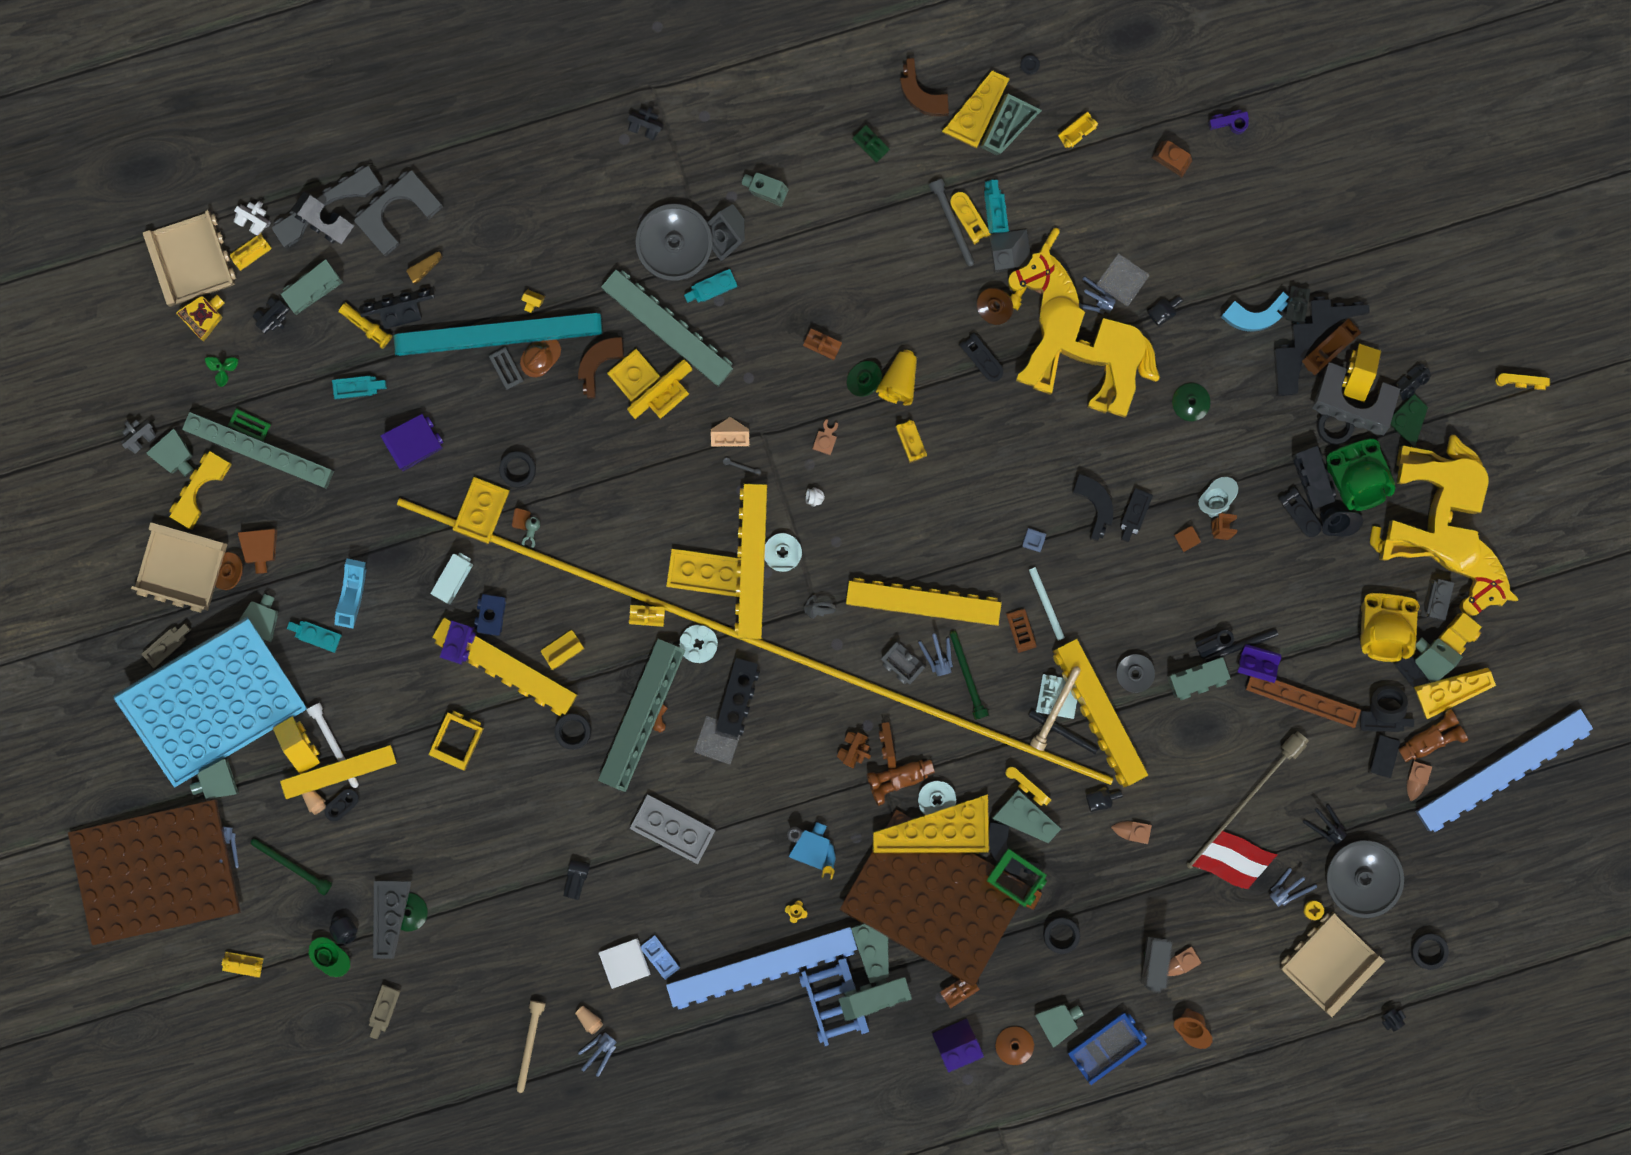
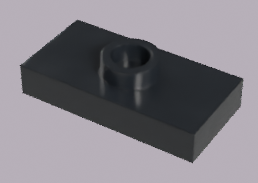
M1413 656L1408 659L1402 657L1400 661L1394 664L1413 689L1416 686L1431 683L1416 664Z

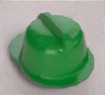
M324 937L312 941L308 953L312 964L316 968L321 969L331 977H340L348 972L350 969L349 956L333 941Z

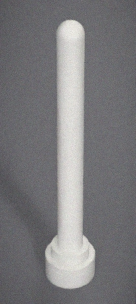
M318 703L308 708L309 716L316 719L338 762L346 760L322 716L323 708L321 704ZM355 777L348 779L353 788L358 787V781Z

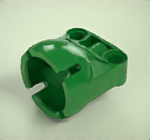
M1367 439L1335 450L1327 456V471L1331 474L1342 501L1349 510L1363 511L1371 509L1385 502L1386 496L1391 497L1396 489L1395 481L1380 450V443L1377 440ZM1374 449L1376 451L1368 452L1367 450ZM1333 462H1339L1340 464H1338V465H1333V464H1331V463H1333Z

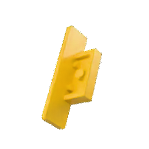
M684 359L677 363L668 374L662 376L653 387L646 390L645 394L631 403L627 410L634 419L639 417L649 407L661 419L689 395L687 390L679 383L682 378L692 371L688 362Z

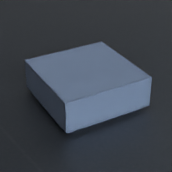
M1028 528L1022 547L1041 552L1046 534Z

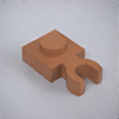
M826 419L823 424L825 431H818L813 450L831 456L837 438L832 436V433L837 430L838 423H835V426L830 429L827 427L828 420Z

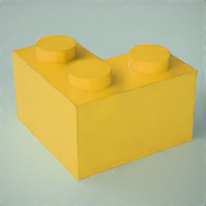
M1359 344L1357 350L1352 351L1350 357L1352 362H1350L1347 370L1349 375L1344 377L1342 384L1344 396L1365 402L1377 374L1380 350Z
M1464 612L1459 613L1438 639L1461 655L1466 649L1464 645L1467 642H1474L1480 636L1479 630L1482 627Z
M292 716L273 727L283 752L299 774L320 763L317 757L319 751L314 744H309L311 741L307 734L303 733L306 730L300 721L296 722Z

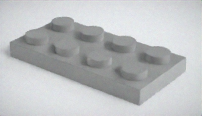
M648 794L630 827L631 830L696 864L699 863L716 831Z

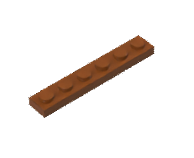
M1250 676L1245 689L1352 728L1356 727L1361 712L1360 709L1275 680V683Z

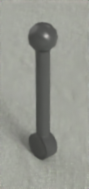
M729 458L723 459L724 465L730 464L754 473L755 476L761 474L760 469H752L735 463Z

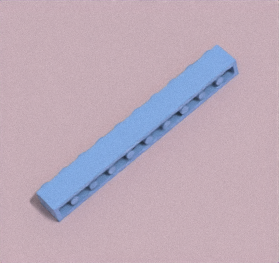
M1577 709L1415 812L1428 831L1433 830L1436 832L1444 827V822L1448 820L1452 822L1459 818V813L1463 810L1467 812L1477 806L1475 803L1479 800L1486 801L1493 796L1492 792L1495 790L1501 791L1508 787L1509 781L1513 779L1517 781L1524 777V772L1528 769L1533 771L1541 766L1540 762L1547 758L1549 761L1558 755L1557 751L1560 749L1566 750L1574 745V740L1586 738L1590 735L1589 731L1593 728L1582 710Z
M847 927L678 980L666 986L673 1007L677 1006L678 1009L688 1007L689 1002L696 1000V1003L707 1001V997L711 995L717 998L726 995L725 991L730 989L736 992L744 989V985L749 983L755 986L763 983L762 979L768 977L770 980L780 978V974L787 971L790 975L799 972V968L803 966L809 969L818 966L817 962L825 960V963L836 960L835 956L841 954L844 957L855 954L854 950H857L851 927Z

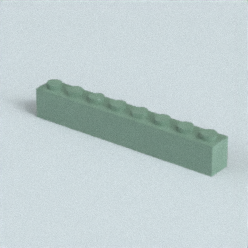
M615 270L601 288L719 387L733 371L731 367L733 363L726 357L720 358L716 354L718 351L712 345L706 346L701 342L703 338L696 332L692 334L688 331L687 328L689 326L681 319L676 321L673 318L674 313L666 307L662 309L658 305L659 301L654 296L650 295L648 297L643 293L645 289L637 282L635 285L629 281L631 277L623 270L621 272Z
M189 412L182 429L185 432L327 489L334 473L331 469Z
M660 639L657 640L650 659L645 666L642 678L638 682L634 697L630 701L628 711L623 718L620 730L615 737L612 749L608 753L606 763L600 772L598 781L626 792L683 658L684 649Z

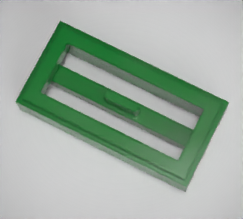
M235 409L228 424L229 427L264 442V438L271 427L270 424L238 409ZM240 414L265 426L264 430L237 418V415ZM234 421L262 433L261 436L234 425Z

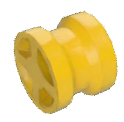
M1312 900L1304 905L1303 912L1307 918L1318 920L1324 914V907L1318 901Z

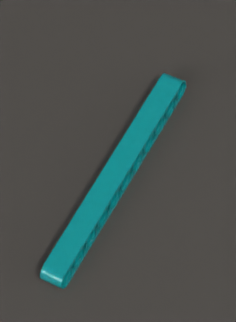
M592 313L400 333L393 335L395 355H412L600 335L603 332L601 314Z

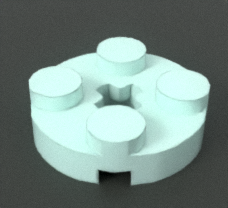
M776 534L765 544V561L769 567L776 571H790L801 560V546L797 539L789 534ZM781 547H785V551H788V555H785L784 558L777 554Z
M694 625L683 632L680 637L679 646L685 650L683 656L694 663H704L709 661L716 653L718 640L715 633L708 627ZM695 639L704 641L702 649L699 650L698 647H693Z
M941 781L927 783L919 792V808L924 815H928L955 806L956 795L953 788ZM934 795H941L942 804L934 805L932 797Z

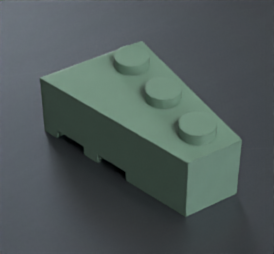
M1010 94L1004 95L980 147L995 155L1001 154L1042 110Z
M1019 790L992 817L994 820L1046 843H1049L1061 830L1058 825Z

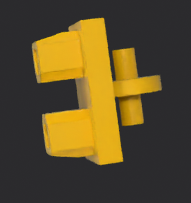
M630 605L629 624L664 627L665 607Z

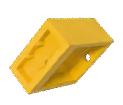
M453 711L452 714L447 712L428 755L461 770H466L484 728L480 727L481 723L476 720L470 719V721L462 719L464 715ZM451 719L476 730L463 761L438 750Z

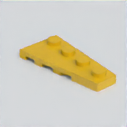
M991 71L942 132L977 148L1009 78Z
M1484 668L1416 686L1414 689L1426 719H1429L1496 685L1489 668Z

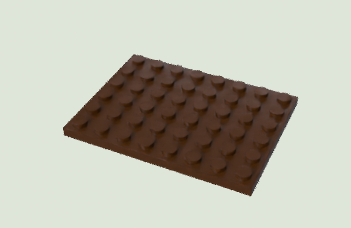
M217 800L68 832L92 945L241 913Z
M896 810L885 829L913 819ZM872 851L839 910L974 987L1020 903L986 881L995 866L973 853H873ZM1004 871L996 880V882L1021 899L1024 898L1030 887Z

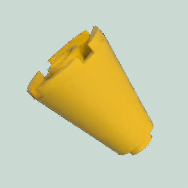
M903 350V352L897 354L876 389V393L879 392V397L897 404V401H902V405L912 404L917 357L914 356L912 351Z

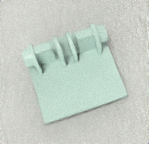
M1043 674L1036 712L1050 714L1066 683L1064 678ZM1071 690L1057 716L1074 719L1077 700L1072 696Z

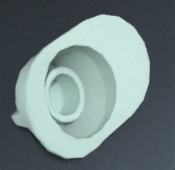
M1229 477L1216 479L1200 497L1198 503L1200 509L1211 518L1218 517L1219 513L1226 514L1230 504L1238 494L1237 482Z

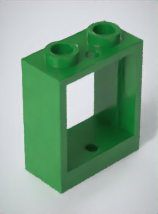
M1007 849L986 881L1026 907L1027 904L1030 906L1037 897L1034 895L1037 889L1041 890L1046 884L1047 880L1045 877L1047 875L1010 849ZM1011 858H1014L1039 875L1023 900L996 882Z

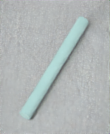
M1034 567L1029 569L1030 575L1059 641L1065 638L1038 571Z

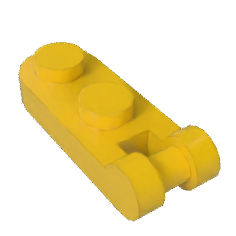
M963 192L955 193L950 201L951 207L975 245L979 242V239L984 236L988 237L991 234L969 197ZM978 225L981 230L974 233L972 228Z
M1503 373L1495 378V383L1498 386H1504L1507 383L1515 384L1516 388H1527V385L1534 386L1536 390H1546V387H1550V378Z
M1009 767L1006 769V776L1011 779L1015 778L1020 783L1018 787L1026 794L1030 791L1034 795L1033 800L1040 806L1043 804L1047 806L1051 799L1016 768Z

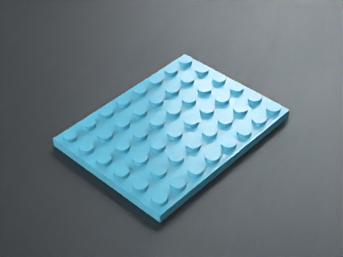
M248 616L113 695L115 701L174 788L273 730V727L288 718L295 717L307 710L306 705Z

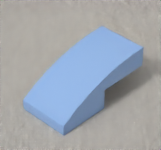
M653 936L641 946L644 954L665 980L680 969L679 965L656 936Z

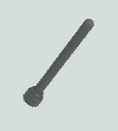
M943 179L937 180L929 184L930 190L938 196L966 264L973 266V258L944 193L945 183Z

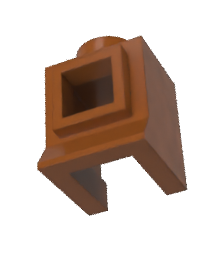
M1219 513V516L1212 521L1213 538L1229 540L1236 535L1237 530L1230 529L1229 524L1237 519V515Z

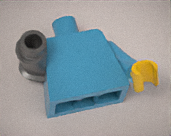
M816 822L812 832L802 831L798 827L790 828L787 833L788 839L795 842L796 845L789 857L823 870L822 878H824L825 873H829L831 875L830 879H832L836 856L834 846L829 842L830 840L823 837L827 826Z

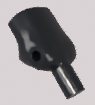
M1177 296L1170 302L1163 298L1150 308L1147 313L1153 322L1160 327L1163 323L1176 316L1174 308L1183 301L1180 296Z
M1106 787L1085 793L1091 813L1109 809L1113 805L1112 800L1123 797L1121 790L1110 793Z

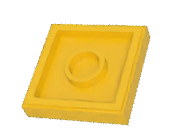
M637 349L607 373L631 402L635 401L661 378Z

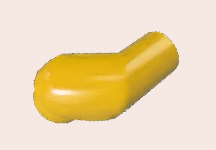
M1372 526L1370 545L1376 552L1381 553L1384 551L1383 540L1380 538L1381 527Z

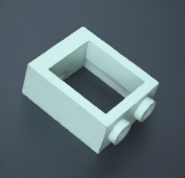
M453 553L430 594L451 605L473 564L469 563L471 559L461 553L458 556Z

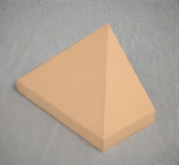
M729 417L711 429V446H749V429Z

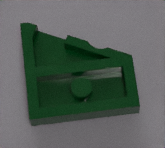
M1415 394L1393 415L1390 424L1412 447L1417 443L1428 409Z

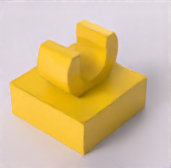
M527 289L522 297V301L527 302L524 310L532 313L535 306L540 307L543 304L545 296Z

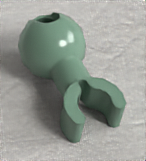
M530 517L525 522L527 535L522 540L523 546L529 537H531L532 541L531 547L535 546L534 534L540 528V521L536 517ZM535 518L536 522H531V519Z

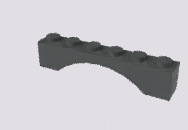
M361 166L354 171L355 174L353 176L342 178L338 181L339 185L334 188L332 186L328 187L322 192V196L314 198L326 206L336 200L348 197L367 198L381 189L382 186L369 166ZM293 211L290 212L291 216L286 219L280 218L274 222L275 226L272 227V230L285 249L302 240L309 224L307 221L302 223L296 219V213Z

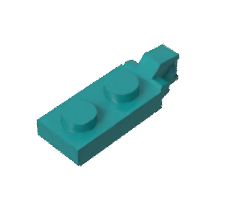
M989 180L985 182L984 193L989 233H1005L1009 231L1005 197L1001 190H999L998 180Z
M728 269L696 283L691 287L693 291L684 294L687 303L695 299L698 303L705 302L738 286L731 270Z
M371 376L332 380L334 399L373 396L377 394V390L387 389L385 380L376 381V377Z
M300 621L299 625L289 622L287 627L288 630L296 632L295 637L299 638V640L334 653L342 637L341 634L306 621Z

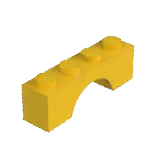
M210 451L208 454L205 453L200 460V468L194 470L190 476L192 481L189 486H185L180 493L181 499L178 503L175 502L169 511L171 513L169 517L191 530L202 514L196 503V495L199 488L211 480L222 481L232 465Z

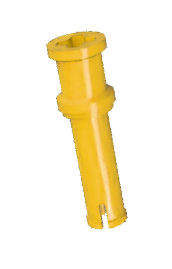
M346 302L341 306L338 312L366 333L367 338H372L380 345L381 349L390 342L392 335L380 329V325L373 324L365 317H361L360 313Z

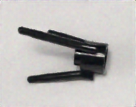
M1329 804L1326 805L1336 823L1334 825L1318 808H1315L1316 813L1328 825V834L1307 820H1303V823L1325 837L1329 843L1331 841L1335 844L1341 842L1347 836V833L1344 831L1345 827L1340 823Z

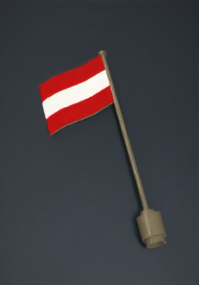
M1298 731L1295 734L1292 733L1281 746L1283 757L1190 863L1187 862L1188 868L1191 869L1194 866L1211 872L1230 884L1244 889H1248L1278 854L1262 850L1245 839L1223 830L1286 758L1289 760L1291 758L1296 759L1302 753L1309 742L1307 738Z

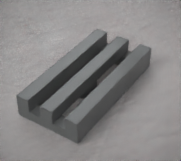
M506 347L489 356L506 390L524 382ZM502 353L506 355L518 380L515 381L501 356ZM495 357L499 358L506 374L508 375L511 381L510 384L506 382L499 366L497 365L494 359Z

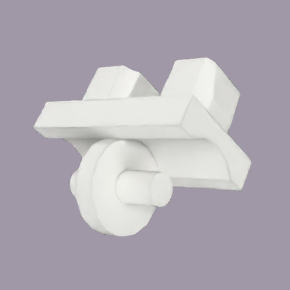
M260 201L256 205L249 202L248 208L240 205V207L237 206L235 209L237 213L234 222L243 227L249 219L253 222L249 231L255 235H259L271 223L262 217L265 216L266 211L261 209L263 203Z

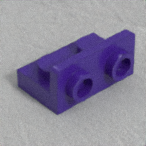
M451 621L440 658L461 665L463 661L467 662L470 653L467 649L469 643L473 644L476 635L473 632L474 628Z
M1246 644L1240 656L1238 673L1275 683L1282 655Z

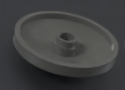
M680 204L663 205L651 211L642 220L636 234V250L641 263L651 274L667 281H681L696 275L708 262L712 251V234L706 220L694 209Z
M1356 841L1344 846L1333 856L1326 874L1327 889L1333 902L1347 914L1360 918L1377 917L1389 911L1399 900L1404 887V872L1397 856L1386 846L1373 841Z

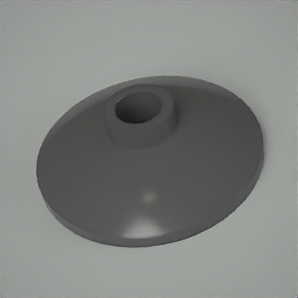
M1138 654L1129 655L1117 667V680L1121 687L1129 692H1143L1154 681V666L1145 656ZM1133 670H1137L1139 672L1138 677L1132 676Z

